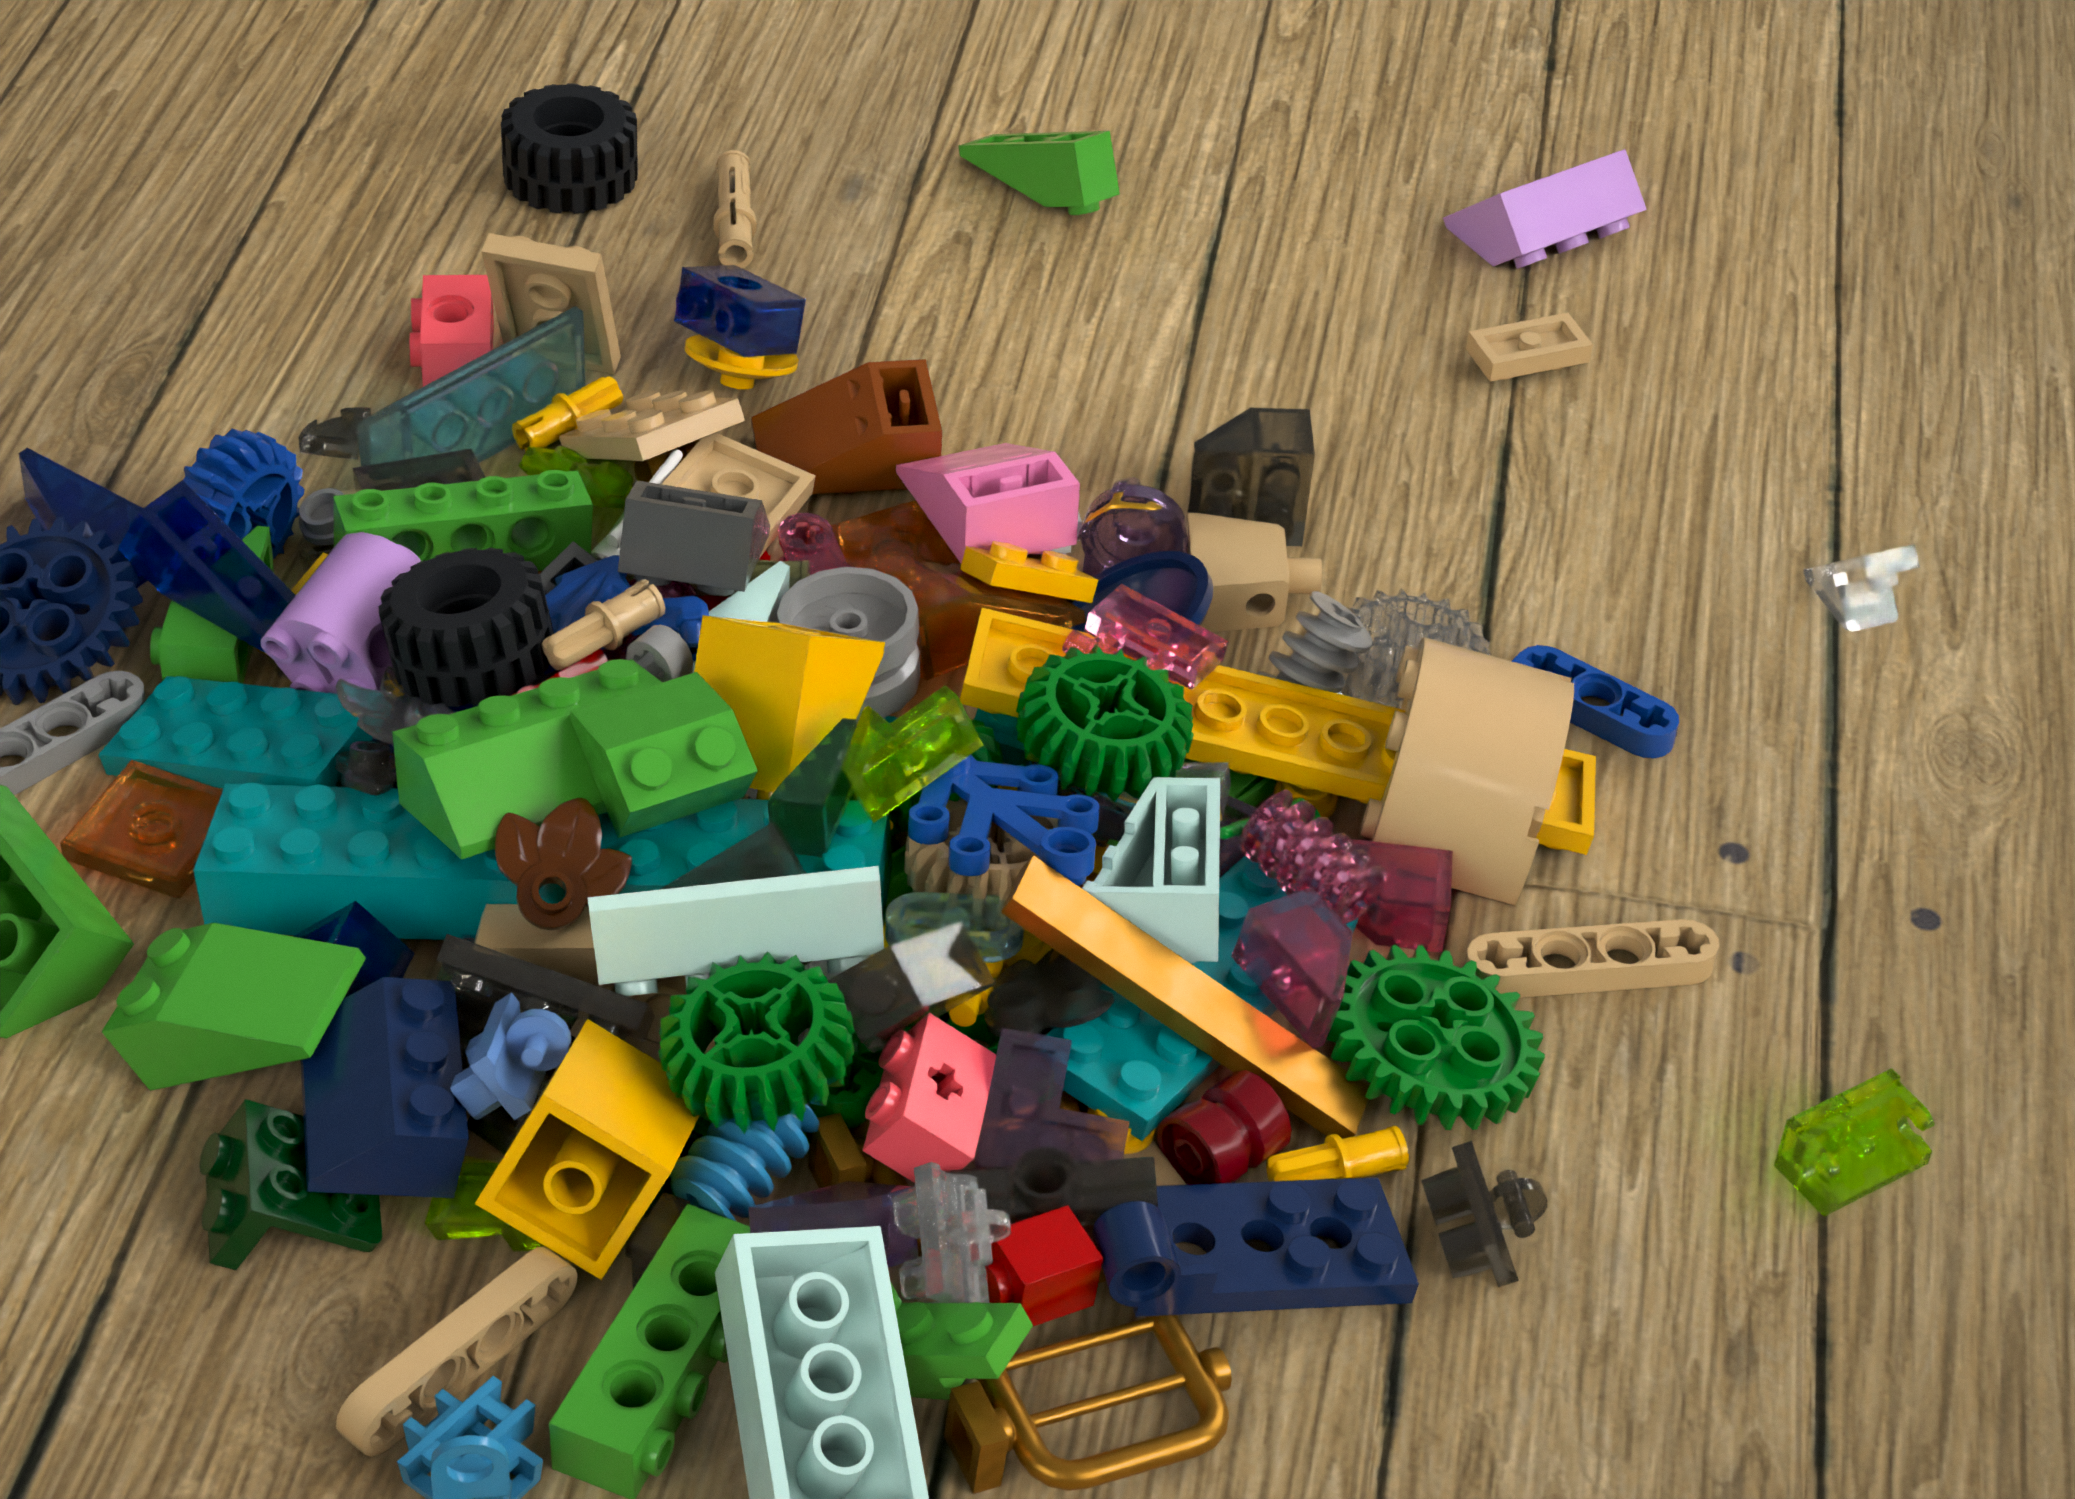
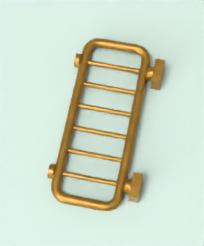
M1063 1090L1052 1102L1042 1105L1024 1104L1028 1111L982 1122L979 1137L1035 1123L1056 1161L938 1190L933 1194L926 1193L914 1196L904 1176L863 1152L870 1124L868 1119L861 1125L848 1129L841 1114L817 1118L820 1123L818 1131L813 1132L811 1137L808 1167L833 1217L837 1218L861 1211L864 1180L872 1177L937 1303H970L949 1262L986 1253L989 1237L942 1249L922 1209L1064 1174L1085 1211L1074 1215L1082 1227L1089 1225L1094 1227L1097 1219L1103 1214L1104 1198H1109L1108 1193L1068 1125L1071 1122L1080 1120V1113L1076 1098ZM1101 1268L1099 1283L1106 1282L1103 1268ZM987 1299L975 1301L980 1303H989ZM1177 1315L1144 1316V1319L1019 1352L1013 1355L998 1379H977L976 1382L951 1388L944 1437L973 1494L1001 1486L1006 1454L1012 1451V1449L1019 1462L1033 1478L1048 1487L1066 1491L1088 1489L1195 1458L1214 1449L1227 1432L1229 1411L1222 1392L1230 1389L1232 1377L1224 1352L1219 1347H1212L1199 1353ZM1152 1331L1176 1374L1033 1414L1028 1413L1007 1373L1010 1370ZM1181 1387L1185 1388L1199 1414L1198 1422L1189 1428L1074 1460L1059 1458L1052 1454L1037 1430L1039 1427Z

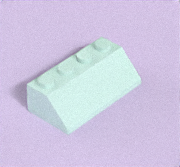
M879 866L588 897L599 985L614 983L615 997L658 993L657 978L685 975L687 988L688 976L706 980L709 978L712 962L726 969L735 966L740 955L749 963L760 962L767 951L776 960L777 964L784 963L794 955H797L800 962L827 960L828 974L870 969L869 955L884 953Z
M881 1226L733 1234L715 1271L749 1499H929Z

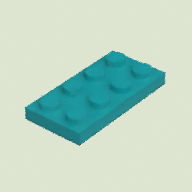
M167 676L156 686L153 693L132 717L121 726L118 733L98 755L106 774L113 776L214 788H224L225 783L295 786L325 785L334 787L385 724L388 717L381 698L353 696L345 693L334 694L296 690L289 687L277 688L241 684L238 682L191 679L184 676Z

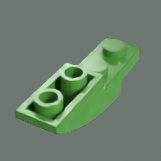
M891 1283L911 1397L949 1400L951 1388L961 1386L966 1378L998 1379L1033 1327L1021 1303H903Z

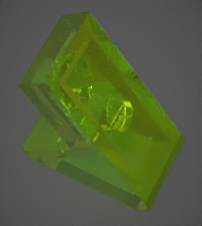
M944 685L892 723L887 722L870 706L865 707L857 723L841 769L866 815L875 823L983 746V743L958 695Z

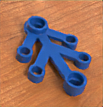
M935 736L925 739L919 744L918 753L911 759L910 773L912 778L924 787L919 803L909 810L908 836L920 844L933 845L944 842L949 836L950 812L946 805L950 795L956 793L968 802L959 835L953 837L949 842L948 866L954 873L962 876H978L988 871L991 851L988 835L992 821L1038 855L1041 861L1077 886L1082 885L1086 881V877L1093 872L1096 840L1091 834L1098 829L1100 805L1097 800L1090 796L1079 794L1057 796L1058 773L1053 768L1045 765L1017 766L976 761L972 756L971 746L964 740L951 736ZM989 785L1017 787V791L991 788ZM1029 815L1057 818L1058 827L1048 830Z

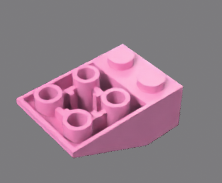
M1003 443L896 465L897 475L960 563H962L966 546L990 550L992 541L1019 546L1028 550L1027 555L1043 554L1044 550L1051 551L1052 549L1077 544L1080 483L1054 451Z

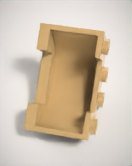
M1422 637L1417 648L1405 645L1395 682L1400 683L1397 697L1403 698L1401 709L1405 710V713L1395 710L1388 731L1385 748L1396 751L1391 775L1381 801L1369 799L1362 820L1359 836L1370 838L1365 864L1516 906L1539 844V839H1536V836L1543 823L1545 809L1549 810L1562 762L1573 707L1574 683H1571L1572 678Z

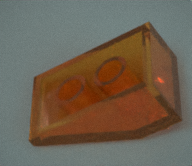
M899 555L881 560L877 565L878 567L874 568L877 571L896 577L914 595L919 616L917 646L920 652V677L926 681L968 665L981 608L1065 628H1071L1086 622L1084 610L1063 598L992 586L960 570L961 564Z

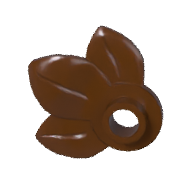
M575 798L560 804L545 817L541 827L514 813H506L498 826L495 840L497 867L508 880L517 886V905L523 917L540 929L559 930L570 926L581 916L585 906H588V897L619 894L628 880L632 857L622 851L601 849L602 831L600 819L595 809L585 798ZM549 883L557 884L564 890L565 897L558 903H547L539 895L540 888Z

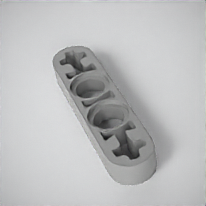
M110 671L100 674L0 728V758L11 755L25 758L21 763L14 766L0 767V785L8 787L16 795L109 743L118 733L121 726L146 701L144 684L141 679L125 671ZM70 725L79 728L78 731L68 736L56 737L47 734L50 730L59 726Z

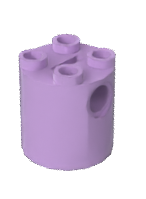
M365 532L346 534L336 544L261 639V647L264 652L275 661L292 682L290 688L334 694L345 693L372 698L382 697L396 677L379 616L378 606L382 604L380 597L385 589L392 587L391 581L401 573L410 571L411 566L421 561L415 553L382 536Z

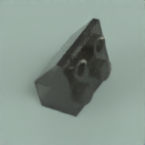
M1250 407L1194 442L1187 513H1201L1278 524L1285 529L1286 546H1302L1315 457L1310 409Z

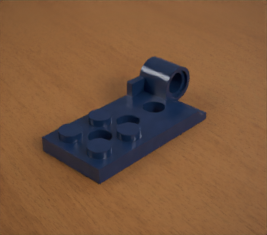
M1378 1177L1133 1187L1124 1194L1104 1198L1103 1214L1095 1222L1092 1231L1095 1246L1103 1257L1102 1268L1112 1298L1122 1305L1133 1307L1136 1317L1406 1304L1413 1302L1419 1285ZM1317 1236L1331 1238L1338 1242L1343 1248H1329L1328 1245L1321 1239L1317 1238ZM1255 1239L1269 1244L1275 1251L1263 1252L1250 1247L1245 1240ZM1187 1242L1195 1244L1202 1248L1206 1254L1193 1255L1186 1253L1178 1248L1176 1243Z

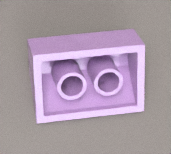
M1624 149L1497 194L1443 217V220L1449 231L1493 267L1514 260L1516 268L1519 269L1546 259L1547 255L1544 248L1555 244L1558 254L1589 243L1586 235L1589 231L1596 229L1601 239L1628 229L1630 226L1627 217L1645 211L1647 208L1628 155Z

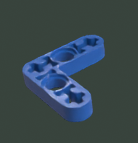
M1536 645L1527 647L1512 660V662L1572 678L1574 698L1570 723L1643 758L1663 757L1671 752L1679 727V715L1666 702L1550 646ZM1585 696L1598 697L1606 700L1610 705L1594 706L1585 703L1581 698Z

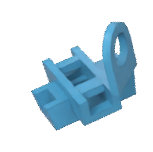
M495 1376L486 1381L463 1403L442 1389L434 1396L438 1416L424 1427L412 1417L402 1424L408 1452L397 1461L403 1482L426 1499H521L541 1480L543 1459L521 1444L533 1433L536 1405L528 1399L515 1410L500 1401L502 1381ZM488 1419L497 1425L493 1430L484 1425ZM509 1473H512L516 1477L513 1480H511Z

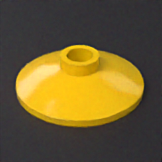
M706 333L693 335L686 339L684 347L687 355L713 371L721 373V384L736 389H752L755 379H770L791 374L797 370L799 362L798 357L784 347L764 340L733 334Z

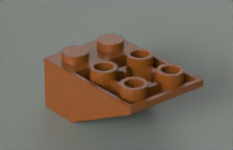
M926 359L867 362L751 417L755 449L816 475L812 494H852L859 491L908 490L896 473V465L941 456L942 427Z

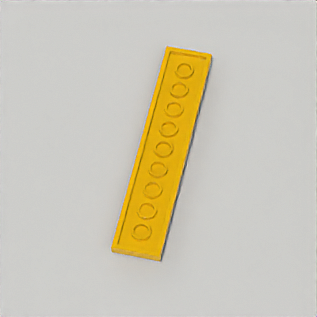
M981 608L959 704L980 708L992 714H1005L1018 718L1019 713L1016 712L1020 693L1024 692L1027 679L1032 675L1034 667H1042L1050 654L1064 657L1070 647L1077 648L1084 654H1088L1096 644L1104 653L1115 655L1122 647L1124 657L1136 661L1147 656L1148 668L1151 670L1167 669L1169 683L1184 686L1183 698L1186 702L1193 705L1191 714L1193 717L1192 733L1194 734L1189 753H1186L1185 759L1228 768L1240 774H1253L1290 783L1302 789H1315L1352 798L1364 804H1368L1370 798L1379 801L1382 799L1391 775L1396 751L1385 748L1388 731L1395 710L1405 713V710ZM1564 749L1549 810L1545 809L1543 823L1536 836V839H1539V844L1551 849H1563L1587 855L1594 838L1596 756Z

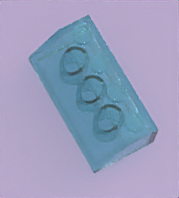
M575 306L357 423L361 470L380 484L400 480L403 489L418 487L425 483L442 484L515 444L516 441L512 433L513 423L551 404L552 397L556 394L564 393L568 396L586 386L583 311Z

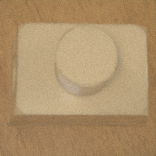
M1187 513L1183 552L1197 557L1204 564L1213 582L1212 601L1207 615L1196 633L1276 627L1285 621L1288 594L1321 592V558L1288 557L1285 529L1280 525L1201 513Z

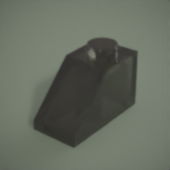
M962 921L892 944L828 980L829 983H837L839 990L844 995L847 1011H850L852 1014L854 1030L858 1038L873 1053L884 1048L888 1040L897 1031L903 1030L907 1033L929 1012L939 1017L997 984Z

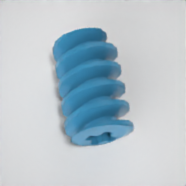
M805 1104L806 1111L803 1122L790 1114L779 1117L775 1131L764 1120L754 1121L745 1134L736 1125L734 1118L717 1129L711 1123L706 1131V1136L697 1138L692 1143L688 1156L679 1158L670 1174L671 1190L680 1206L684 1209L687 1204L734 1221L736 1220L732 1214L741 1218H750L756 1209L754 1199L750 1194L759 1198H767L774 1189L769 1175L776 1178H785L792 1168L788 1156L803 1158L807 1154L810 1147L803 1132H816L820 1124L813 1110L808 1104Z

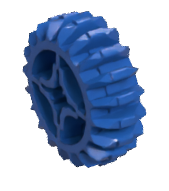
M233 428L225 436L215 435L210 442L209 449H198L196 462L192 467H184L185 477L181 485L173 488L177 493L174 503L166 509V513L171 517V520L163 531V536L169 540L165 555L173 560V569L192 582L257 526L270 527L273 560L278 554H284L283 546L287 538L294 535L291 529L295 518L300 515V509L297 507V504L304 495L305 490L299 485L303 469L296 465V455L288 451L284 445L277 443L276 439L261 432L253 433L249 430L242 432Z

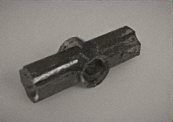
M1040 1147L1031 1149L1021 1155L1014 1166L936 1171L935 1173L939 1235L990 1232L1067 1205L1082 1226L1094 1225L1104 1212L1122 1203L1142 1201L1158 1207L1154 1157L1075 1162L1065 1151L1052 1147Z

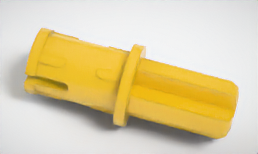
M611 376L601 377L568 396L564 393H558L552 397L551 404L512 424L514 439L520 449L523 450L525 448V454L532 457L548 447V445L559 440V435L577 429V418L600 410H612L621 405L623 394L619 389L617 381Z
M1395 1125L1383 1130L1343 1139L1338 1134H1330L1325 1138L1324 1144L1272 1155L1266 1161L1268 1182L1364 1178L1395 1170H1406V1165L1409 1163V1154L1404 1135L1400 1128Z

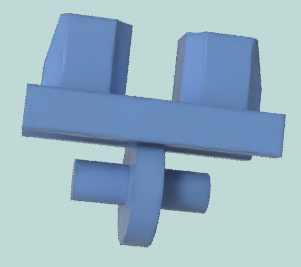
M513 993L495 1002L484 1031L472 1038L468 1043L465 1054L470 1065L467 1069L455 1075L450 1087L453 1095L476 1120H479L500 1106H503L514 1120L528 1113L533 1108L546 1071L559 1066L570 1048L571 1032L566 1022L556 1013L545 1009H530L520 1013V1002Z

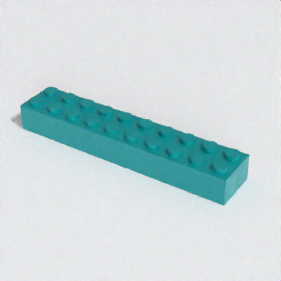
M225 783L193 870L204 925L219 923L281 935L475 941L486 904H517V886L508 880L498 869L495 849L461 860L399 804L398 789L392 787L362 788L329 787L325 785L295 786ZM737 799L621 838L617 837L608 812L598 815L602 831L601 849L622 851L632 857L628 880L619 894L879 866L882 920L884 925L892 871L889 803ZM549 883L540 888L539 895L545 902L555 904L564 899L565 892L559 885Z

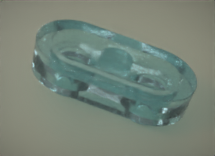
M912 892L894 899L886 910L885 938L888 945L895 952L915 960L981 961L985 963L1006 960L1021 950L1024 943L1025 929L1000 912L1006 900H1000L999 896L986 895L985 899L973 898V894Z

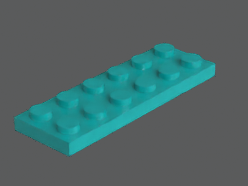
M1249 851L1219 878L1218 962L1197 961L1191 964L1270 1017L1353 936L1359 917L1337 905L1330 898L1319 894L1286 874L1274 864L1263 860ZM1103 983L1032 1048L1027 1067L1031 1070L1039 1067L1053 1074L1054 1085L1094 1111L1098 1109L1113 1121L1131 1128V1134L1143 1141L1221 1063Z

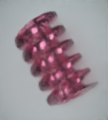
M1287 789L1274 794L1261 804L1244 826L1240 839L1241 852L1251 862L1258 863L1259 869L1271 879H1276L1277 885L1287 895H1294L1295 902L1305 911H1311L1313 918L1322 927L1336 928L1359 918L1382 893L1388 881L1389 873L1381 865L1373 866L1367 870L1370 856L1363 849L1350 852L1352 840L1345 833H1337L1332 836L1334 824L1326 816L1314 819L1316 808L1308 800L1299 801L1292 805L1293 794Z

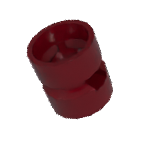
M1241 1070L1233 1072L1209 1088L1197 1102L1186 1103L1166 1116L1158 1125L1157 1140L1159 1149L1186 1185L1235 1183L1247 1172L1248 1168H1257L1272 1155L1282 1151L1290 1143L1292 1128L1284 1104L1273 1088L1257 1074Z

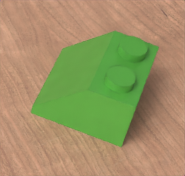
M697 672L573 710L569 715L618 838L743 798L758 772L733 709Z

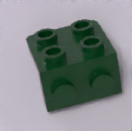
M245 1099L221 1132H215L207 1139L201 1153L199 1167L201 1174L206 1175L207 1200L202 1213V1227L205 1231H208L210 1264L237 1270L270 1226L362 1252L373 1251L382 1240L379 1195L307 1192L304 1121L302 1115Z

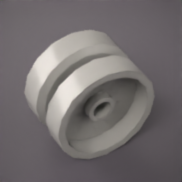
M841 567L819 571L797 581L782 596L777 612L778 623L885 642L882 660L855 724L881 720L901 710L915 696L920 680V652L917 646L919 635L918 606L912 591L900 580L875 569Z

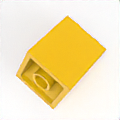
M702 616L694 672H697L734 711L758 770L749 787L758 789L756 799L794 800L808 773L812 770H818L821 773V780L813 796L824 797L882 660L885 642L777 622Z
M587 1019L480 1193L475 1205L602 1280L671 1174L699 1116L693 1117L690 1110L685 1106L684 1099L676 1098L675 1094L670 1090L666 1071L662 1070L660 1062Z

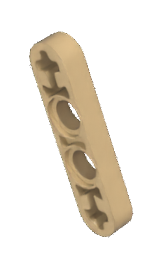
M1677 919L1483 934L1473 939L1469 944L1465 964L1471 960L1477 962L1475 975L1481 979L1497 974L1500 980L1496 990L1500 994L1518 992L1520 998L1702 983L1710 978L1714 970L1720 946L1719 938L1715 932L1705 924L1695 920ZM1616 949L1626 950L1636 955L1640 961L1632 964L1620 963L1609 957L1607 952ZM1550 954H1560L1574 961L1575 966L1567 969L1556 968L1545 962L1543 957Z
M545 1246L537 1247L526 1253L361 1383L348 1396L340 1408L336 1419L338 1433L363 1454L370 1457L380 1455L405 1437L402 1424L410 1417L421 1424L437 1411L434 1396L439 1391L444 1389L452 1396H456L554 1317L572 1296L577 1284L578 1274L576 1269Z

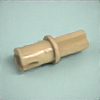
M642 579L612 599H608L603 603L593 601L585 608L584 617L543 640V653L554 669L563 670L602 647L608 650H615L621 646L624 637L665 614L666 608L662 595L654 584L649 586V581Z

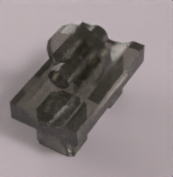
M1472 1141L1451 1147L1457 1167L1423 1179L1421 1182L1436 1225L1472 1213L1475 1218L1474 1222L1438 1233L1453 1279L1492 1269L1498 1287L1519 1281L1502 1229H1513L1514 1234L1519 1238L1531 1236L1535 1232L1534 1222L1544 1214L1548 1207V1199L1544 1188L1538 1181L1531 1178H1518L1514 1170H1504L1496 1177L1498 1185L1489 1191Z

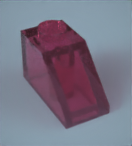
M1321 836L1314 891L1330 898L1337 905L1359 917L1356 928L1375 945L1388 947L1397 945L1399 948L1416 950L1417 945H1423L1426 951L1442 953L1451 907L1453 851Z
M1310 887L1250 908L1231 957L1313 1049L1324 1045L1344 997L1353 932L1339 915Z

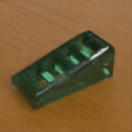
M842 718L771 795L767 805L771 845L776 851L820 858L823 857L824 853H827L862 774L859 725H856L855 719Z

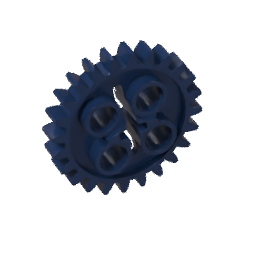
M57 517L50 530L45 531L38 518H35L31 521L28 534L21 536L11 525L7 527V541L0 545V696L5 691L14 705L20 704L28 690H31L39 703H45L49 687L57 685L60 691L65 694L71 690V679L79 676L87 682L94 678L90 667L96 662L112 667L115 663L108 653L110 647H128L130 645V641L122 628L139 625L140 620L132 608L143 603V598L135 586L140 582L137 573L119 543L113 544L109 535L103 529L93 534L87 522L83 520L71 530L63 517Z

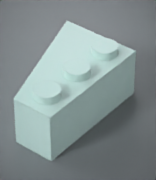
M1153 777L1125 820V833L1117 846L1109 845L1102 856L1101 871L1094 881L1087 880L1082 889L1189 963L1197 961L1218 962L1220 778Z

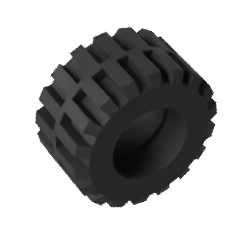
M567 83V85L552 84L546 85L542 89H532L524 92V97L514 98L509 103V108L504 109L501 115L503 177L507 189L512 190L513 196L519 201H528V206L536 209H549V212L553 213L573 212V214L585 213L587 210L597 211L607 208V204L618 203L624 199V194L631 193L634 189L635 181L638 179L636 113L632 112V106L627 101L619 100V95L611 91H602L600 87L592 85L581 86L575 83Z
M468 548L457 552L435 555V558L420 561L411 566L410 571L399 574L391 581L392 587L385 589L380 597L382 604L378 606L379 616L398 685H402L404 692L410 697H420L423 703L430 705L445 703V707H460L463 704H473L475 706L479 705L482 700L492 696H510L514 693V690L529 686L536 681V674L545 672L550 666L548 658L543 653L542 642L545 638L554 634L541 575L538 574V569L532 562L525 561L524 556L515 552L503 553V549L496 548L485 550Z

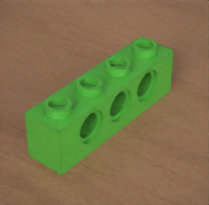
M548 470L538 475L510 478L489 476L479 481L452 484L425 483L414 488L385 491L365 489L355 494L333 496L334 547L346 534L365 532L382 536L410 549L421 561L435 558V555L457 552L462 549L477 548V550L496 548L503 549V553L515 552L524 556V560L532 562L538 571H543L573 541L591 555L593 503L578 470L567 472Z
M690 1204L685 1206L549 1422L553 1470L628 1499H636L650 1474L658 1477L664 1471L674 1448L676 1430L684 1417L693 1419L701 1409L709 1386V1375L718 1361L728 1362L715 1271L733 1234L764 1233V1231Z

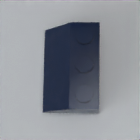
M393 977L380 978L343 999L311 1058L301 1059L307 1192L454 1198L469 1140L466 1109L450 1089L455 1075L462 1072L454 981Z

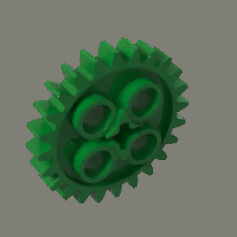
M1392 945L1386 959L1375 950L1368 952L1364 964L1353 959L1349 964L1346 974H1339L1323 1014V1018L1329 1021L1324 1032V1039L1336 1042L1331 1054L1332 1059L1341 1062H1351L1345 1076L1348 1081L1366 1079L1370 1085L1365 1097L1369 1100L1383 1094L1390 1097V1113L1394 1115L1405 1106L1413 1108L1417 1124L1423 1125L1429 1113L1438 1115L1445 1130L1452 1129L1457 1116H1460L1472 1130H1477L1483 1116L1493 1123L1499 1124L1506 1110L1516 1114L1524 1098H1529L1539 1078L1540 1072L1538 1071L1545 1059V1054L1538 1050L1543 1040V1033L1529 1029L1535 1018L1533 1012L1514 1010L1520 998L1518 992L1500 994L1496 990L1500 980L1497 974L1481 979L1475 975L1477 962L1471 960L1462 968L1454 966L1452 955L1447 950H1444L1441 954L1439 961L1432 960L1423 945H1417L1412 958H1408L1397 945Z

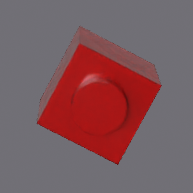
M1067 1205L990 1231L985 1264L980 1268V1283L989 1303H1021L1034 1327L1094 1306L1103 1257Z

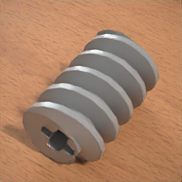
M1313 591L1310 594V599L1320 610L1318 616L1305 611H1299L1296 619L1307 632L1302 636L1285 631L1282 639L1292 649L1293 653L1291 656L1272 651L1269 655V660L1280 672L1277 676L1263 671H1258L1257 674L1338 693L1341 692L1345 684L1342 673L1348 674L1356 670L1359 663L1356 653L1368 652L1373 640L1362 622L1349 609L1330 596L1319 591Z

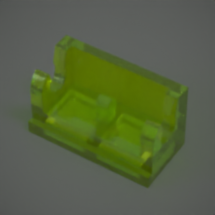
M1892 1068L1786 1121L1774 1167L1824 1217L1929 1163L1932 1150L1923 1138L1911 1129L1907 1117L1921 1131L1933 1127L1935 1122L1928 1109L1900 1082L1901 1076Z

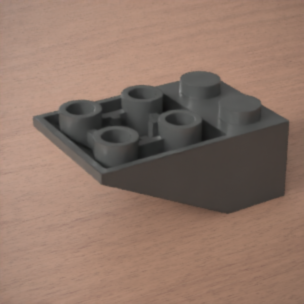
M636 480L625 501L618 572L634 574L635 580L646 579L649 581V585L654 584L655 586L668 585L672 581L697 584L698 590L711 595H731L735 590L745 592L770 533V523L763 502L757 499Z

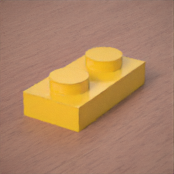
M992 541L990 550L969 546L965 548L960 570L989 585L1087 603L1093 602L1098 579L1077 570L1079 560L1046 550L1043 551L1041 560L1027 557L1028 550L999 541Z

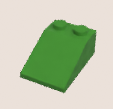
M209 923L183 930L181 928H172L160 934L149 945L147 959L134 980L120 992L116 1001L118 1006L103 1028L102 1033L150 1091L311 1058L366 957L359 948L219 923Z

